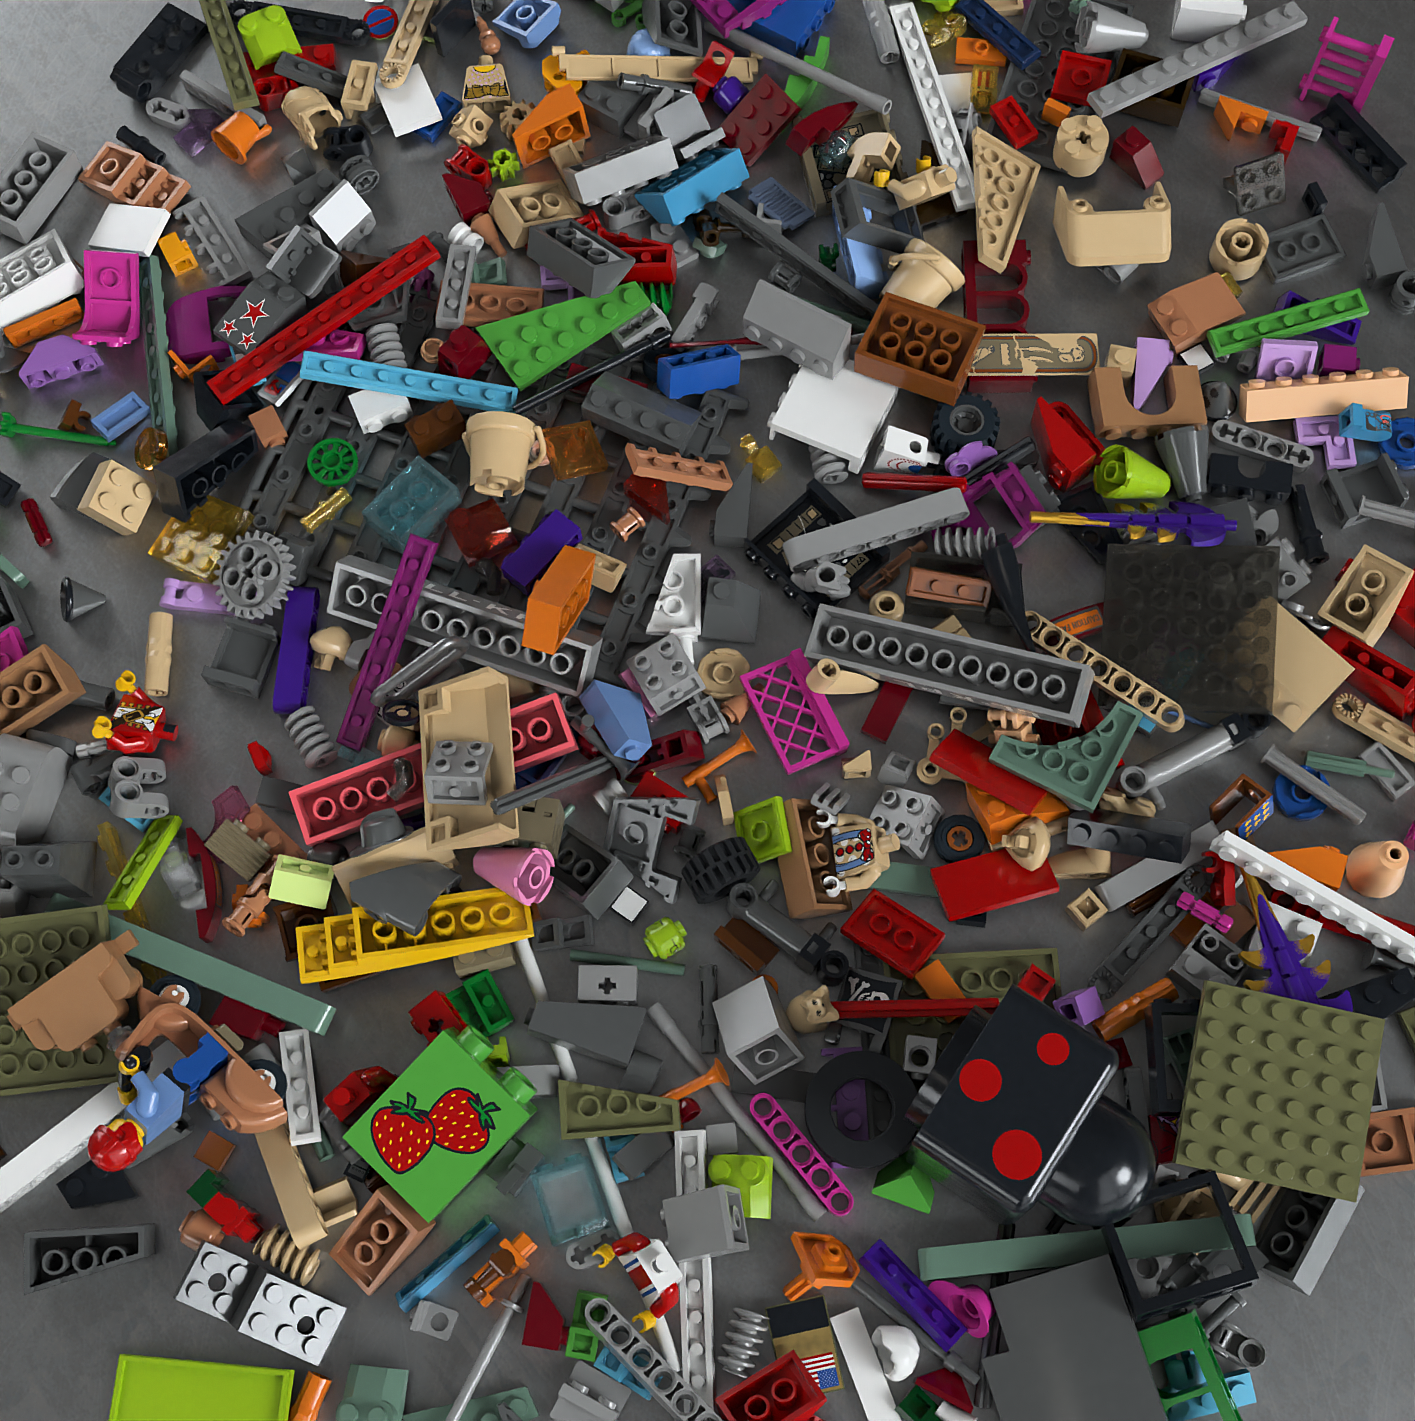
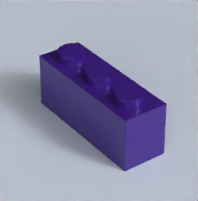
M557 509L551 514H546L541 519L539 527L532 534L529 533L523 538L520 547L514 553L511 552L504 558L501 566L504 578L526 596H529L533 591L536 580L542 579L564 545L575 547L583 539L581 528Z

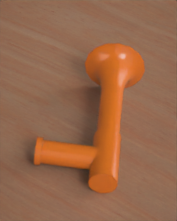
M741 729L740 738L735 744L681 778L687 788L696 784L706 799V803L710 804L718 796L714 794L704 777L743 752L753 751L756 754L757 752Z
M715 1057L714 1065L708 1072L658 1097L680 1100L707 1085L721 1082L729 1086L730 1082L724 1066Z

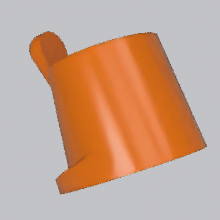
M237 111L211 131V137L222 153L237 164L242 165L247 160L246 153L256 141L268 136L272 132V127L266 124L260 130L247 114Z

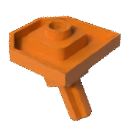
M794 1232L790 1239L801 1260L800 1268L802 1272L784 1286L783 1293L791 1302L795 1301L812 1286L817 1289H821L823 1286L850 1288L859 1274L860 1268L847 1245L828 1234Z

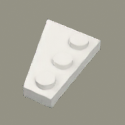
M673 554L646 634L669 635L670 629L696 627L697 635H701V554Z

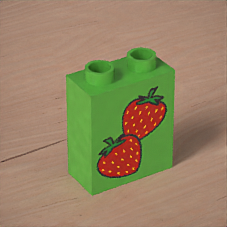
M468 1025L461 1033L455 1027L443 1030L342 1136L428 1223L450 1204L538 1110L530 1101L537 1093L536 1087L524 1074L514 1067H510L503 1075L487 1059L494 1050L493 1045L480 1031L471 1025Z

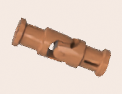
M273 855L268 868L264 873L258 874L246 890V894L237 901L235 910L228 918L226 917L222 920V925L235 936L243 937L249 923L253 918H258L264 907L271 901L269 891L278 855Z

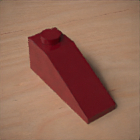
M683 729L651 740L652 746L637 761H640V763L627 778L645 775L647 771L649 773L659 772L705 759L699 732ZM614 767L617 780H621L618 769Z

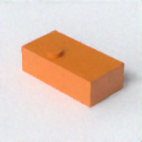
M564 545L542 579L536 580L533 591L528 597L522 646L551 655L556 653L589 601L596 559L595 553Z

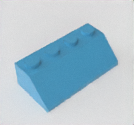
M713 148L702 152L694 160L682 164L678 169L672 171L671 176L656 180L635 193L634 196L659 223L676 226L683 223L685 217L689 214H696L702 211L707 203L715 202L721 192L725 193L726 191L739 188L742 185L741 182L750 176L739 148Z

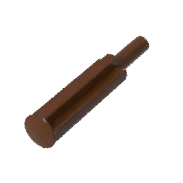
M1194 871L1190 876L1191 879L1199 875L1201 872ZM1179 876L1171 877L1126 903L1125 907L1128 913L1135 917L1137 914L1153 906Z

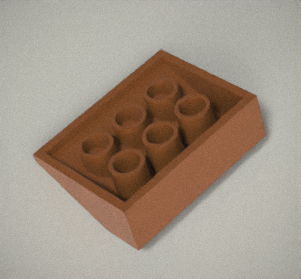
M886 292L855 352L854 372L954 406L969 374L986 325Z

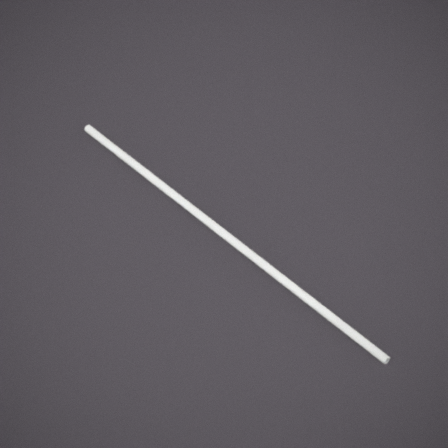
M488 845V846H479V847H480V849H481V848H483V847H492V846ZM528 938L515 941L514 944L535 1003L537 1004L538 1001H550ZM550 1043L563 1080L580 1083L568 1049ZM600 1137L584 1138L621 1239L634 1231ZM641 1295L645 1309L650 1310V1307H648V1305L646 1304L645 1300ZM663 1315L660 1319L656 1318V1324L652 1328L663 1359L676 1372L682 1370V1363Z

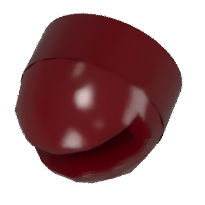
M686 1097L679 1101L681 1123L690 1122L701 1114L702 1110L694 1099Z

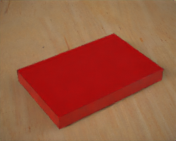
M873 888L840 928L841 934L910 979H913L945 939L944 932Z

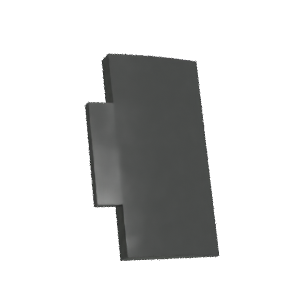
M1111 1253L999 1284L989 1289L1009 1348L1007 1351L981 1359L1001 1421H1168Z

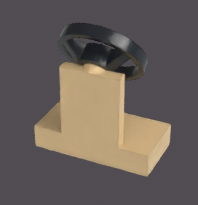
M399 699L384 705L382 716L387 723L420 732L419 702L410 699Z

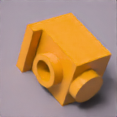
M176 232L167 233L164 237L158 239L157 242L175 277L199 267L186 240L180 241Z

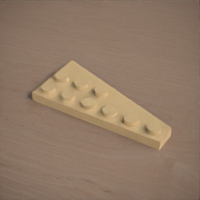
M976 126L972 131L978 261L1001 274L1007 266L1041 165Z

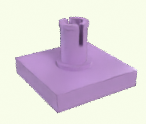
M1262 338L1254 379H1263L1267 382L1275 381V378L1282 376L1301 379L1303 375L1312 374L1319 347L1317 341Z

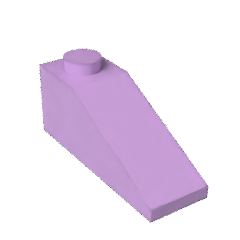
M1137 337L1134 348L1137 349L1131 377L1130 404L1138 411L1142 410L1164 376L1167 366L1172 365L1173 350H1169L1170 340Z

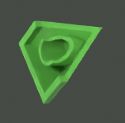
M908 1150L878 1171L872 1194L929 1214L935 1194L934 1188L928 1175L906 1161Z

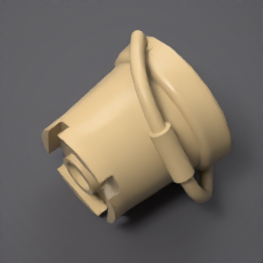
M913 238L904 249V253L889 257L887 267L890 271L894 272L879 293V297L882 299L885 293L889 292L936 308L950 293L957 291L965 283V278L955 264L944 254L925 241Z
M505 411L477 413L468 419L466 432L462 433L466 451L470 456L469 484L472 486L475 483L474 490L484 495L503 497V490H512L511 496L522 493L525 488L527 470L534 469L540 465L546 455V442L542 428L536 426L527 417ZM537 436L540 452L533 462L528 463L530 449L533 447Z

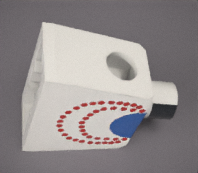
M888 426L877 445L873 470L898 474H918L922 466L936 470L940 454L927 451L928 439L926 437Z

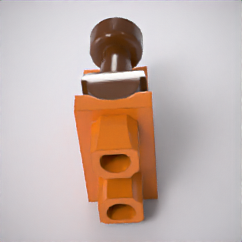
M524 1231L512 1241L504 1238L499 1243L503 1249L496 1253L493 1252L490 1255L489 1261L463 1283L466 1290L484 1308H488L496 1300L491 1293L505 1279L513 1278L517 1275L520 1268L525 1270L530 1265L527 1258L538 1246Z

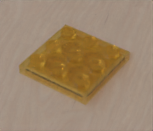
M208 495V501L201 508L196 506L190 512L192 517L186 523L171 517L148 551V554L153 559L212 584L217 576L213 572L221 568L216 561L224 560L225 558L221 551L229 552V541L237 544L236 536L244 535L255 516L250 511Z

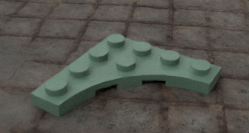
M1117 701L1111 712L1095 726V729L1081 737L1058 742L1055 745H1037V743L1019 741L1002 734L988 762L1093 813L1144 713Z

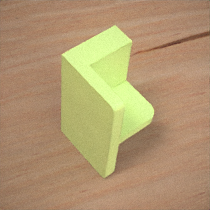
M279 854L273 872L269 898L323 910L326 909L334 876L332 865Z

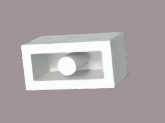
M365 389L348 396L364 434L377 432L386 425L394 422H403L409 416L414 415L406 396Z

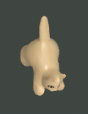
M1106 786L1096 806L1098 809L1154 818L1156 813L1155 805L1148 798L1139 796L1129 800L1124 793L1109 786Z
M826 985L821 986L815 992L813 990H806L792 999L786 1009V1015L793 1030L801 1034L824 1031L827 1029V1022L839 1019L838 1011L830 1002L829 989Z

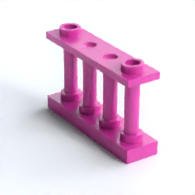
M1334 16L1330 27L1324 25L1318 41L1322 42V45L1310 73H1304L1298 88L1302 89L1298 100L1304 101L1308 89L1329 97L1340 93L1360 114L1395 38L1384 35L1380 45L1374 44L1372 46L1334 32L1339 20L1338 17ZM1329 42L1367 55L1369 60L1364 62L1329 49L1327 45ZM1324 58L1359 71L1362 76L1358 78L1320 64L1321 59ZM1317 74L1354 89L1350 93L1313 78Z

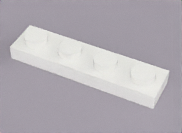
M297 1029L279 1032L282 1068L286 1074L288 1084L285 1095L291 1146L321 1142L309 1031L307 1029Z

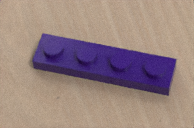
M881 1239L858 1260L945 1352L968 1330Z

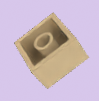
M112 459L99 463L77 510L123 536L135 534L157 491V485Z

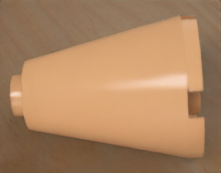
M1377 841L1360 844L1348 856L1346 863L1347 881L1353 890L1364 897L1386 898L1396 892L1403 882L1409 860L1408 850L1398 841Z

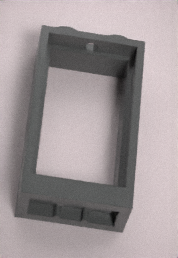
M848 177L830 191L842 237L899 254L904 253V249L911 239L917 238L925 241L915 206L899 211L894 194L888 190ZM863 207L892 216L896 230L867 222Z

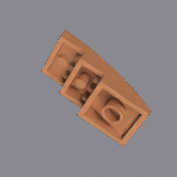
M106 141L77 178L84 185L117 204L166 209L170 214L191 188L187 180L169 174L163 166L147 161L141 153Z

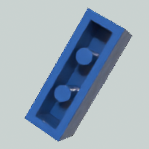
M725 344L658 358L657 388L669 399H680L685 395L703 394L708 390L726 389L728 386L739 384L741 355L731 346Z

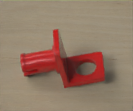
M717 41L711 43L703 62L692 73V76L698 79L692 93L702 103L706 100L710 88H713L725 76L734 56L732 50ZM714 51H721L724 54L725 62L723 64H716L712 58Z

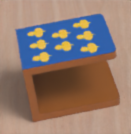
M1242 773L1209 806L1210 820H1213L1215 825H1217L1244 797L1255 803L1256 805L1235 825L1236 836L1246 841L1274 813L1273 794Z

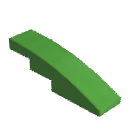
M820 36L815 57L805 55L803 61L824 70L829 55L830 38ZM789 74L785 93L803 109L812 96L818 82L801 74L799 76Z

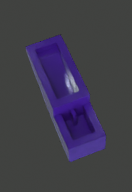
M1289 290L1278 298L1274 312L1311 301ZM1355 318L1302 334L1336 343L1353 345L1356 342L1362 321Z

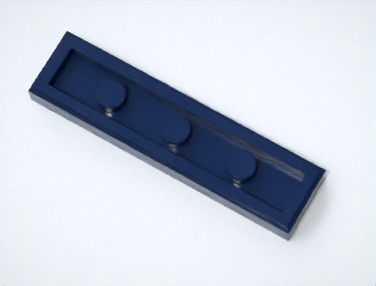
M961 0L955 4V12L1020 70H1024L1041 57V50L984 0Z

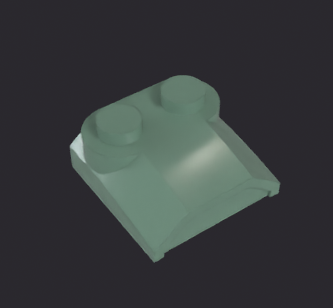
M350 1364L343 1400L336 1409V1420L402 1421L409 1370Z

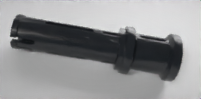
M1298 484L1295 485L1297 491H1294L1292 486L1290 494L1300 530L1298 542L1299 545L1303 546L1306 556L1304 560L1309 566L1321 565L1329 560V554L1324 551L1322 544L1323 534L1316 528L1305 485Z

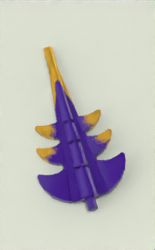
M1169 501L1168 507L1175 513H1171L1161 505L1140 502L1139 509L1144 513H1140L1133 506L1115 503L1114 510L1118 513L1030 511L1029 522L1123 528L1128 530L1130 534L1129 539L1133 540L1144 537L1146 530L1156 533L1158 536L1157 542L1160 543L1174 541L1178 538L1179 533H1184L1192 540L1191 546L1197 547L1219 545L1224 541L1226 531H1236L1237 520H1226L1224 514H1216L1210 508L1203 505L1180 501Z
M1239 866L1245 881L1263 949L1250 952L1242 951L1238 954V957L1252 968L1269 970L1270 972L1268 979L1262 981L1246 980L1243 982L1244 987L1249 990L1353 1012L1352 999L1348 990L1343 991L1334 999L1326 1000L1317 997L1316 992L1322 989L1328 982L1331 973L1330 960L1323 961L1317 967L1308 968L1301 966L1299 961L1311 952L1315 936L1310 934L1301 940L1288 941L1256 877L1246 873Z

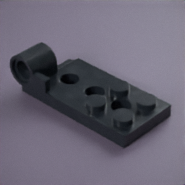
M168 2L114 65L110 78L117 82V89L139 103L151 100L208 32L206 23ZM172 31H179V34L176 36H168ZM156 49H164L159 55L153 54ZM149 66L146 72H138L141 67Z

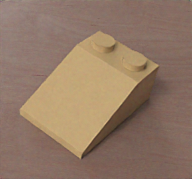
M560 178L497 189L488 210L513 249L525 247V244H528L530 226L567 218L577 219L584 216V213L576 201L571 198L570 192Z
M1364 544L1317 615L1327 626L1332 627L1334 625L1373 648L1387 628L1415 571Z

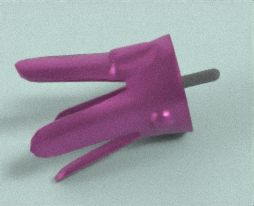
M426 267L413 276L414 279L410 287L414 284L415 292H419L424 287L427 289V296L430 299L431 284L434 281L435 274ZM410 296V303H412L415 296Z

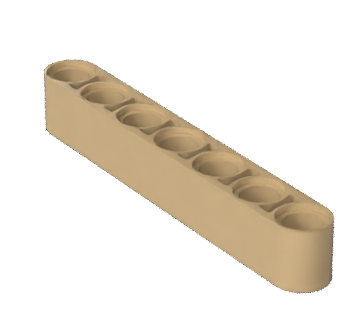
M1025 611L1027 622H1037L1036 628L1030 631L1034 646L1052 657L1071 661L1069 656L1073 651H1082L1083 657L1074 662L1090 665L1092 670L1099 665L1107 667L1104 675L1094 676L1092 682L1094 685L1120 702L1143 712V717L1167 732H1176L1183 727L1185 717L1182 708L1176 702L1038 613ZM1051 636L1060 637L1059 643L1055 646H1048L1046 642ZM1122 680L1131 683L1129 689L1124 692L1116 690V685ZM1144 696H1152L1154 698V703L1149 707L1139 705L1141 698ZM1169 711L1179 714L1178 719L1173 723H1167L1163 720L1164 715Z

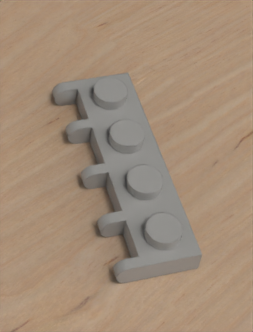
M203 195L173 211L175 219L179 220L185 216L188 219L190 225L183 229L185 235L192 236L196 233L202 243L195 247L196 253L203 255L208 252L214 261L206 268L209 274H215L218 271L222 274L224 280L219 282L217 286H235L253 276Z

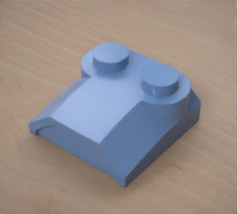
M514 0L492 23L502 31L519 39L522 47L532 49L539 46L557 27L560 21L561 9L559 4L552 0Z

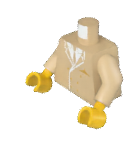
M923 156V160L916 158V175L899 182L896 179L889 180V170L880 169L879 171H874L873 182L876 187H887V190L894 194L900 211L933 200L954 190L957 174L947 164L931 167V157Z

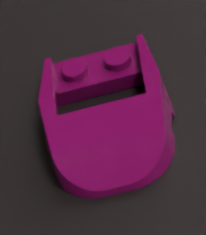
M728 0L690 1L720 34L727 38L730 36V31L737 27L744 30L752 26V22L759 18L766 19L772 15V10L777 5L781 6L786 0H756L740 13Z
M217 286L186 295L176 300L166 313V335L169 338L168 352L172 350L185 364H198L209 355L213 356L216 363L225 362V358L231 357L228 343L223 340L216 342L212 340L208 302L222 297L237 299L247 286Z
M1010 462L1007 464L1009 468L998 474L991 472L983 476L978 482L970 486L967 485L966 492L962 493L970 515L960 522L941 527L942 535H945L946 528L951 527L952 533L955 535L957 527H961L963 535H966L968 527H972L974 535H977L978 528L983 527L984 534L987 535L989 525L974 502L995 487L1023 528V530L1008 540V542H1012L1014 549L1019 547L1042 524L1029 522L1030 511L1046 512V510L1019 471L1017 465ZM937 529L931 531L933 541ZM959 559L956 562L947 560L951 566L963 570H972L984 566L981 559L978 562H972L970 559L967 562H961Z

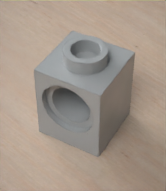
M907 1035L903 1069L912 1081L924 1082L933 1069L936 1058L937 1038ZM916 1052L923 1053L927 1058V1064L923 1067L914 1065L911 1055Z

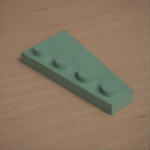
M526 1386L470 1399L459 1421H502L497 1404L505 1402L523 1421H530L540 1416ZM453 1404L403 1415V1420L445 1421Z

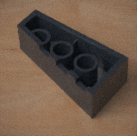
M1408 967L1319 997L1326 1000L1334 999L1343 991L1348 990L1352 999L1353 1012L1386 1020L1415 999V981Z

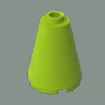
M1118 444L1109 446L1102 452L1100 457H1103L1100 466L1096 465L1094 469V488L1097 493L1107 499L1162 498L1171 487L1168 473L1129 448Z

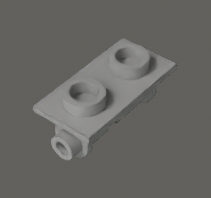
M971 102L969 110L961 108L956 113L955 124L958 132H962L959 133L965 153L970 161H973L972 131L976 126L981 127L982 119L981 114L976 111Z

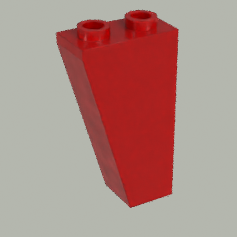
M1333 625L1321 640L1355 668L1345 681L1401 722L1408 715L1413 716L1415 714V671Z

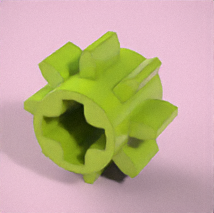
M506 148L493 151V159H488L492 177L498 176L502 182L511 178L514 179L515 171L520 170L516 152L510 153Z

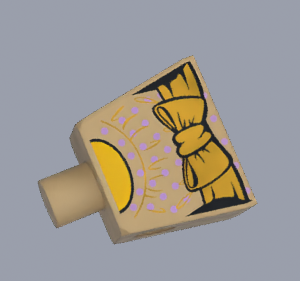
M489 55L480 56L478 58V65L469 66L466 70L462 97L464 108L475 104L485 114L503 113L504 105L512 106L503 65L500 63L493 64V58Z

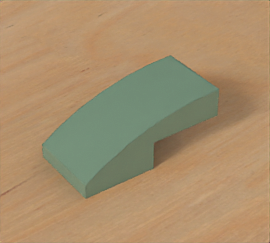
M499 257L480 264L475 262L471 283L506 285L505 261Z

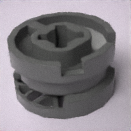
M357 155L348 159L341 166L338 174L340 180H347L359 195L371 191L378 183L380 177L377 169L365 155Z

